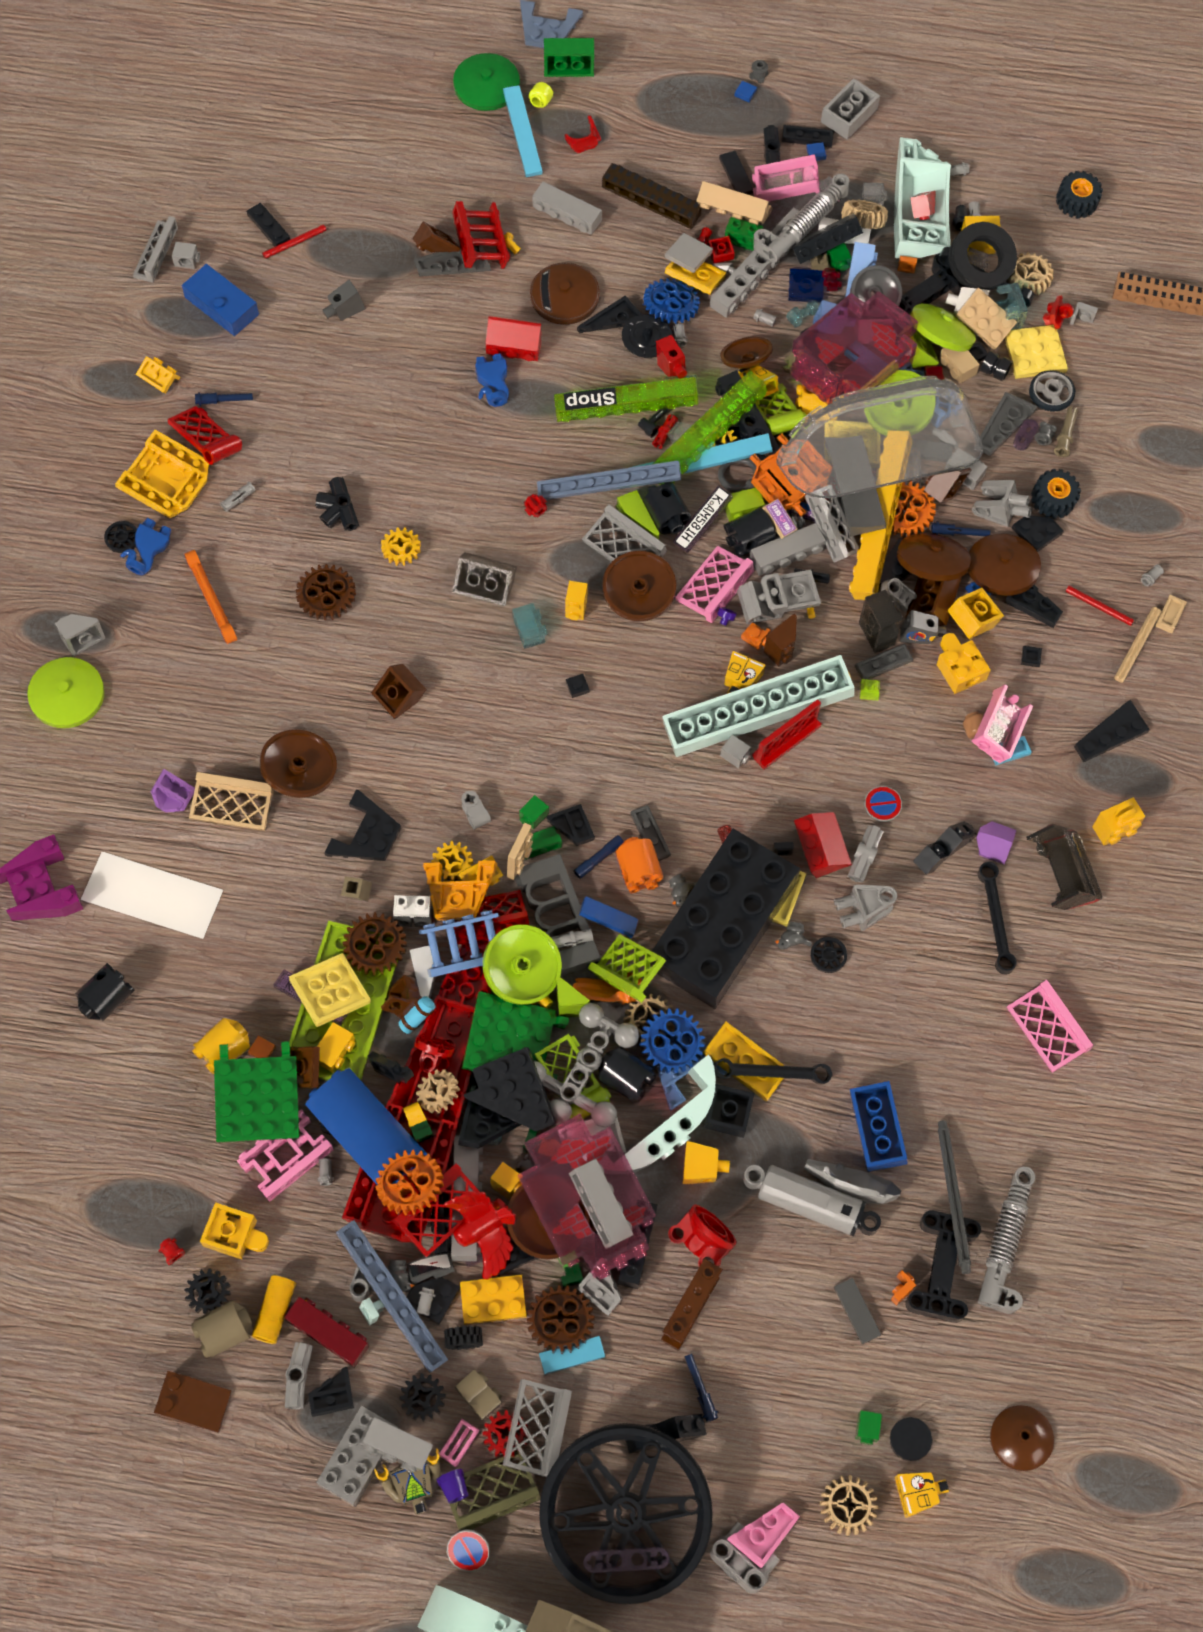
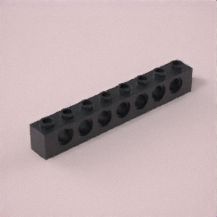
M736 370L718 378L715 390L718 396L722 397L723 404L725 405L734 397L729 392L737 394L745 384ZM755 402L733 422L735 426H738L742 440L768 433L773 451L769 454L772 455L780 449ZM745 422H751L753 425L749 426ZM758 455L761 461L768 457L765 455ZM768 469L767 472H768V473L775 479V481L779 484L780 481H779V480L774 476V474ZM789 469L788 473L795 476L792 469ZM781 486V487L783 488V490H784L789 496H791L790 492L787 491L784 486Z

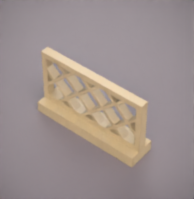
M197 772L189 819L265 831L271 799L274 795V789L268 783ZM200 787H207L212 793L202 799L199 795ZM222 790L228 791L230 797L221 802L216 794ZM241 793L246 794L249 799L239 805L235 797ZM214 796L219 804L210 810L205 802ZM259 796L267 797L266 804L260 808L253 801ZM233 799L238 807L228 813L223 805ZM252 802L257 810L247 816L242 808ZM201 804L208 810L202 816L195 815L196 808ZM222 807L227 815L221 819L215 818L212 813ZM241 810L245 818L240 822L234 821L231 815ZM258 813L263 817L261 825L253 824L250 818Z

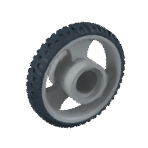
M1047 370L1037 374L1032 379L1029 395L1033 403L1039 408L1045 409V411L1058 412L1066 409L1073 402L1075 386L1072 380L1062 372ZM1046 378H1054L1047 380L1045 385L1040 382ZM1064 387H1067L1069 391L1068 398L1062 401L1059 398L1061 391ZM1038 392H1042L1043 400L1037 395Z

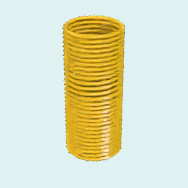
M272 1275L251 1336L266 1343L276 1344L296 1282L285 1277Z

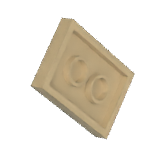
M979 287L955 314L958 319L993 350L999 346L1017 323Z
M524 823L508 855L507 877L513 880L517 874H521L524 868V859H528L532 851L533 834L531 833L532 826Z

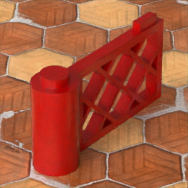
M194 406L168 419V424L203 454L205 461L210 465L242 449V440L236 435H229L208 417V413L202 407ZM196 413L200 418H194L189 416ZM184 421L186 422V425L177 424L176 422ZM188 422L199 423V425L190 426L188 425ZM201 424H207L211 428L201 427ZM187 431H195L197 435L189 434ZM200 432H202V433H210V437H209V436H201V435H199V434H200ZM212 434H218V435H221L222 437H220V438L212 437ZM198 441H206L209 443L202 446Z

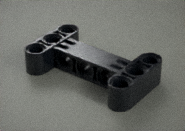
M940 253L936 254L931 267L933 275L902 295L898 308L890 315L904 332L908 324L914 327L910 321V313L914 306L930 304L949 290L954 295L959 296L961 287H965L955 278L950 267L943 266L938 261Z
M929 1210L923 1214L919 1222L920 1228L924 1232L937 1235L927 1293L922 1291L912 1292L907 1297L905 1306L909 1312L958 1323L967 1315L968 1307L963 1301L950 1298L957 1248L954 1230H948L945 1223H953L951 1214ZM925 1218H932L935 1225L929 1226L925 1222ZM964 1218L965 1230L966 1227H972L975 1230V1235H969L966 1232L967 1242H973L980 1235L981 1226L973 1219ZM911 1298H918L921 1306H914L911 1303ZM932 1303H939L941 1311H935L932 1308ZM952 1308H960L962 1311V1315H954L952 1312Z

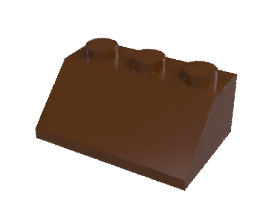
M918 577L914 589L917 598L913 599L909 604L905 618L911 610L937 616L938 626L947 625L950 616L947 610L954 603L961 578L952 581H933Z

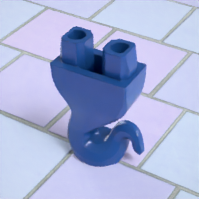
M501 353L494 354L492 356L493 361L486 362L484 356L477 357L475 364L476 377L478 382L485 386L480 390L478 398L482 399L484 394H486L489 405L494 407L503 406L509 398V390L504 381L507 377L506 359H503Z
M146 518L143 524H139L135 533V545L142 562L136 561V552L133 549H127L120 554L122 558L128 555L126 567L133 573L142 576L151 570L154 557L168 547L171 535V528L163 525L159 532L153 530L156 522L149 518Z

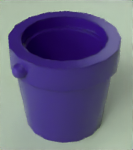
M462 1469L450 1471L436 1479L449 1504L458 1502L469 1495Z

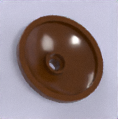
M745 337L726 345L720 353L722 363L730 368L750 369L766 361L772 354L773 347L772 343L766 338Z
M1017 1405L1003 1410L995 1418L990 1430V1442L995 1455L1004 1465L1018 1471H1030L1043 1465L1050 1457L1054 1447V1434L1049 1421L1042 1413L1029 1406ZM1022 1432H1025V1433L1028 1434V1439H1027V1440H1024V1439L1022 1438V1436H1021Z

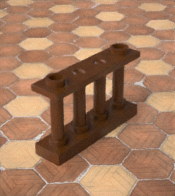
M706 1259L703 1260L662 1332L664 1334L660 1341L677 1351L680 1350L720 1279L719 1275L723 1269Z

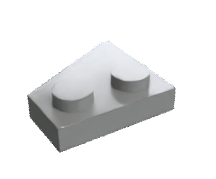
M601 1257L577 1289L609 1316L621 1302L622 1296L606 1259Z

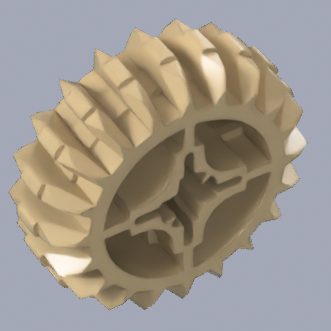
M859 199L845 202L841 212V218L854 213L861 228H868L870 230L884 227L888 217V210L882 205Z
M1029 252L1026 255L1021 253L1019 257L1017 256L1016 267L1007 280L1018 289L1028 288L1039 296L1041 292L1044 293L1050 287L1054 272L1051 268V263H1048L1047 259H1042V255L1038 257L1036 253L1030 255Z
M651 993L649 999L645 998L642 1003L637 1000L635 1004L629 1003L630 1009L625 1010L627 1016L624 1017L623 1021L637 1027L640 1043L645 1042V1039L640 1038V1035L646 1033L640 1029L644 1026L649 1027L646 1023L648 1015L652 1021L653 1014L659 1017V1012H654L651 1007L663 1010L665 1014L668 1008L673 1009L672 1004L667 1005V999H664L662 1002L660 1001V995L653 999V994ZM641 1009H644V1015L639 1017V1020L634 1021L635 1015ZM667 1022V1030L670 1032H674V1024L672 1022ZM659 1037L654 1039L656 1046H659V1040H661Z
M848 1475L847 1482H845L843 1476H840V1484L833 1479L831 1483L834 1488L826 1485L825 1489L829 1494L822 1492L821 1496L827 1500L820 1501L819 1503L820 1506H826V1509L821 1510L820 1513L822 1515L828 1513V1517L824 1519V1522L827 1523L830 1520L833 1522L830 1525L831 1530L836 1525L839 1526L838 1534H841L844 1528L846 1536L850 1535L851 1529L854 1535H858V1527L862 1532H865L867 1529L864 1523L871 1526L873 1523L869 1517L873 1519L877 1517L875 1513L871 1512V1510L878 1509L877 1505L871 1504V1502L877 1500V1497L873 1496L870 1498L869 1496L874 1491L873 1488L866 1491L864 1488L868 1483L865 1481L862 1486L859 1485V1477L853 1483L851 1475ZM846 1488L843 1500L832 1501L836 1491ZM853 1489L862 1495L865 1503L854 1498ZM848 1498L850 1500V1504L856 1506L854 1508L852 1507L850 1509V1512L848 1511V1508L846 1506L842 1505L843 1503L847 1502ZM832 1508L843 1512L845 1522L836 1517ZM865 1510L863 1518L859 1522L852 1523L854 1511Z

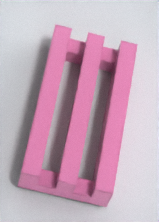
M461 1419L440 1451L439 1457L457 1467L480 1430L464 1419ZM463 1425L466 1426V1429L464 1430L463 1434L455 1444L450 1454L448 1456L445 1455L446 1451L454 1441L455 1437L457 1436ZM472 1430V1435L454 1461L452 1459L469 1431Z

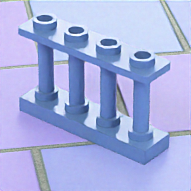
M492 910L481 912V916L476 918L472 914L463 916L462 921L455 922L454 919L442 921L443 925L436 927L435 923L423 925L424 929L419 930V933H427L433 960L432 968L427 969L429 977L483 966L482 953H479L473 923L485 921L490 942L496 935L492 918L499 917L498 913H493ZM461 925L466 926L472 953L470 955L471 959L463 961V958H460L454 927ZM446 929L453 959L451 960L452 964L444 965L441 962L435 931Z

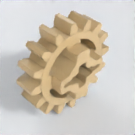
M437 1069L434 1075L429 1072L427 1079L422 1078L424 1083L418 1085L421 1090L416 1092V1095L419 1096L417 1101L425 1110L431 1113L436 1110L440 1113L441 1108L448 1110V1104L454 1105L452 1100L453 1098H458L455 1092L459 1091L460 1088L457 1086L458 1080L455 1079L452 1073H448L444 1069L440 1072Z

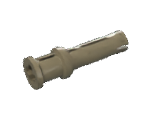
M1073 407L1067 408L1062 432L1057 436L1058 444L1054 448V454L1058 457L1064 458L1070 454L1069 446L1073 443L1072 432L1078 414L1077 408H1074L1073 413Z

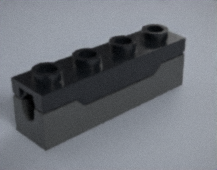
M852 213L804 237L799 243L794 244L792 248L799 263L802 264L862 234L863 230L856 215Z

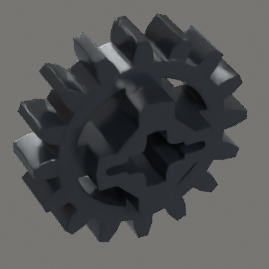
M211 1268L208 1269L207 1273H204L201 1269L199 1276L193 1274L194 1280L187 1281L190 1288H185L184 1290L189 1294L185 1299L186 1301H191L189 1304L191 1309L196 1306V1313H200L203 1310L205 1315L208 1311L222 1306V1303L229 1302L225 1297L231 1295V1292L226 1290L230 1287L229 1282L224 1283L227 1278L225 1275L220 1277L218 1270L213 1274ZM218 1282L221 1285V1293L217 1291ZM211 1289L212 1293L205 1295L204 1290ZM194 1291H197L199 1294L198 1301L195 1300ZM216 1301L215 1303L208 1305L209 1302Z
M421 1373L419 1379L413 1375L412 1382L405 1381L408 1387L401 1388V1392L405 1394L399 1397L401 1401H405L401 1407L402 1409L408 1408L406 1415L409 1416L413 1413L414 1420H417L418 1416H421L422 1421H425L426 1416H429L432 1420V1413L440 1414L438 1407L445 1406L441 1399L446 1398V1394L440 1393L444 1390L443 1385L437 1386L439 1379L437 1378L432 1381L431 1374L424 1378L423 1373ZM422 1383L429 1384V1385H431L432 1387H430V1388H425V1387H423L421 1384H422ZM414 1387V1395L409 1399V1393ZM420 1393L427 1395L425 1402L419 1399ZM437 1396L436 1403L431 1408V1401ZM419 1406L422 1407L424 1411H417L412 1407Z

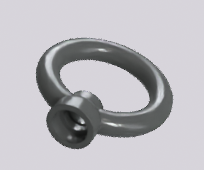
M750 458L720 465L718 479L725 489L731 492H739L755 488L751 483L752 479H749L745 485L737 486L729 483L725 478L726 469L736 463L748 465L753 470V473H755L756 465Z

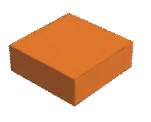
M900 256L897 271L915 273L917 258Z
M258 1035L248 1054L255 1058H268L276 1048V1045Z

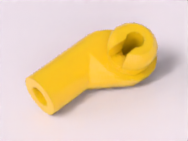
M507 232L504 234L506 247L516 255L521 248L513 241V235Z

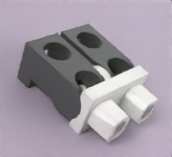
M394 895L393 915L394 921L399 923L398 926L412 927L413 919L415 927L432 924L433 906H431L430 896Z

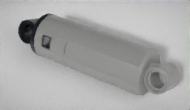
M751 1165L745 1170L744 1184L749 1189H760L758 1198L853 1237L857 1228L864 1235L871 1236L878 1231L881 1225V1219L877 1213L864 1211L867 1203L865 1201L774 1165H770L767 1172L758 1165ZM751 1173H756L760 1179L758 1181H752L750 1180L749 1175ZM866 1219L873 1220L875 1227H867L864 1221Z

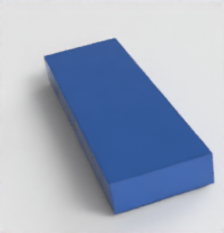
M587 896L583 899L579 913L584 918L630 938L634 936L639 920Z

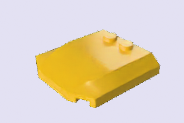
M154 430L145 442L144 449L128 471L125 470L115 483V487L166 517L172 518L187 510L205 486L208 479L209 464L205 461L204 457L161 432Z

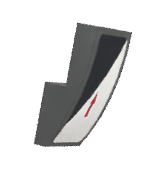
M450 1253L430 1255L407 1264L410 1279L414 1284L431 1276H434L437 1280L455 1271Z

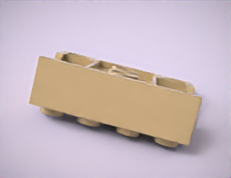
M704 181L696 201L700 204V208L706 210L710 208L717 209L716 212L722 215L730 213L733 214L732 217L742 220V218L749 219V223L755 225L759 223L764 224L773 210L772 206L768 205L769 201Z

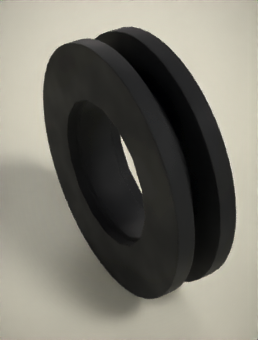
M977 222L965 227L953 240L949 249V265L955 278L965 287L993 290L1002 285L1013 273L1017 263V251L1012 238L1003 228L989 222ZM983 241L994 248L998 256V265L994 271L989 273L980 272L970 264L967 249L972 242Z

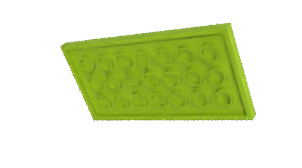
M328 920L314 965L341 953L344 954L343 949L346 947H343L342 942L347 940L344 939L343 935L349 934L347 927L353 928V926ZM367 931L368 934H373V933H375V932H372V931ZM388 937L383 942L391 943L393 938ZM362 944L357 946L356 949L364 950L366 946ZM376 954L373 958L379 960L383 955ZM391 965V972L385 968L383 975L378 970L375 976L371 970L365 975L364 969L358 972L357 966L352 968L370 997L371 1002L348 1013L346 1017L341 1016L343 1018L341 1024L332 1020L316 1027L302 1003L290 1037V1047H317L334 1022L353 1033L356 1042L352 1051H347L344 1056L343 1065L339 1069L336 1068L334 1073L337 1070L343 1071L350 1068L362 1080L368 1061L367 1056L370 1054L383 1010L381 1006L386 1002L396 967ZM319 1065V1079L328 1081L334 1073Z

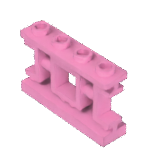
M302 1109L298 1112L299 1131L302 1133L295 1141L292 1139L257 1141L255 1147L250 1151L245 1150L237 1160L239 1166L246 1174L255 1167L264 1178V1181L257 1187L269 1202L318 1164L320 1159H324L334 1151L331 1143L325 1139L323 1134L316 1140H313L304 1129L311 1121ZM308 1141L314 1150L307 1156H304L299 1147ZM288 1142L297 1155L281 1166L272 1153ZM264 1151L270 1161L260 1167L254 1159ZM276 1167L282 1176L272 1183L266 1173Z

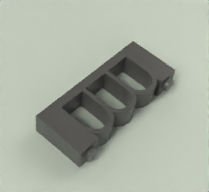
M560 854L525 865L521 874L516 875L515 882L517 887L521 886L522 891L526 892L527 904L536 911V928L541 929L551 938L577 928L579 931L589 929L586 919L579 915L581 906ZM560 880L565 895L543 902L536 901L531 897V892L534 889ZM569 904L574 919L555 926H547L540 920L543 913ZM594 939L593 941L584 942L583 944L559 951L562 962L560 977L586 969L591 962L597 964L600 961V955Z

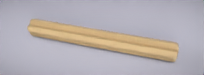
M1152 607L1114 677L1116 681L1123 683L1161 613V610L1157 607Z

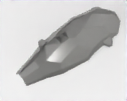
M808 1159L804 1170L820 1179L825 1186L867 1203L885 1204L896 1200L901 1194V1190L893 1182L872 1173L847 1168L841 1163L835 1165Z

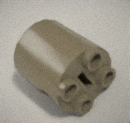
M232 1300L194 1319L193 1327L191 1328L196 1339L201 1338L202 1346L200 1347L205 1358L209 1356L212 1358L250 1339L253 1322L247 1309Z

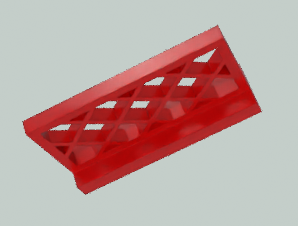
M817 699L759 743V749L752 753V757L764 770L821 727L822 724L818 720L821 702Z
M520 890L484 897L476 916L480 917L484 909L492 910L493 913L501 915L492 918L495 934L510 926L529 925L528 914ZM518 897V900L515 903H511L508 901L511 898ZM492 902L498 903L496 907H492L489 904ZM503 905L510 907L506 912L500 910ZM514 910L520 911L518 913L511 914ZM485 921L474 922L477 941L488 939ZM466 926L454 927L457 944L469 943Z
M457 1163L443 1174L444 1179H442L444 1186L439 1187L441 1193H450V1200L453 1198V1193L471 1194L473 1192H480L461 1171V1167ZM459 1176L465 1182V1191L454 1190V1181ZM451 1185L450 1190H445L448 1186ZM435 1194L437 1198L435 1204H430L431 1207H435L434 1219L423 1218V1212L418 1208L415 1215L409 1210L407 1216H405L402 1211L392 1220L425 1257H428L465 1221L464 1218L452 1220L453 1208H449V1220L437 1219L438 1207L448 1208L438 1204V1194ZM420 1213V1218H414ZM410 1221H419V1233H411L405 1225ZM423 1221L434 1222L433 1234L422 1233ZM437 1222L449 1223L448 1232L445 1235L437 1234ZM422 1236L433 1237V1246L428 1251L421 1245ZM436 1237H442L439 1241L436 1242Z

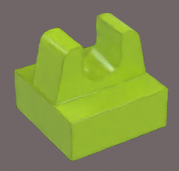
M861 679L860 699L878 701L880 681Z

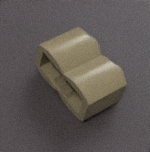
M474 1369L455 1386V1389L483 1421L502 1404L500 1400L502 1395L495 1387L491 1389L486 1384L489 1380L482 1371L477 1373Z

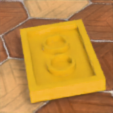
M672 261L665 269V273L709 295L725 279L727 273L706 262H703L695 273Z
M522 1275L460 1282L464 1325L526 1318Z

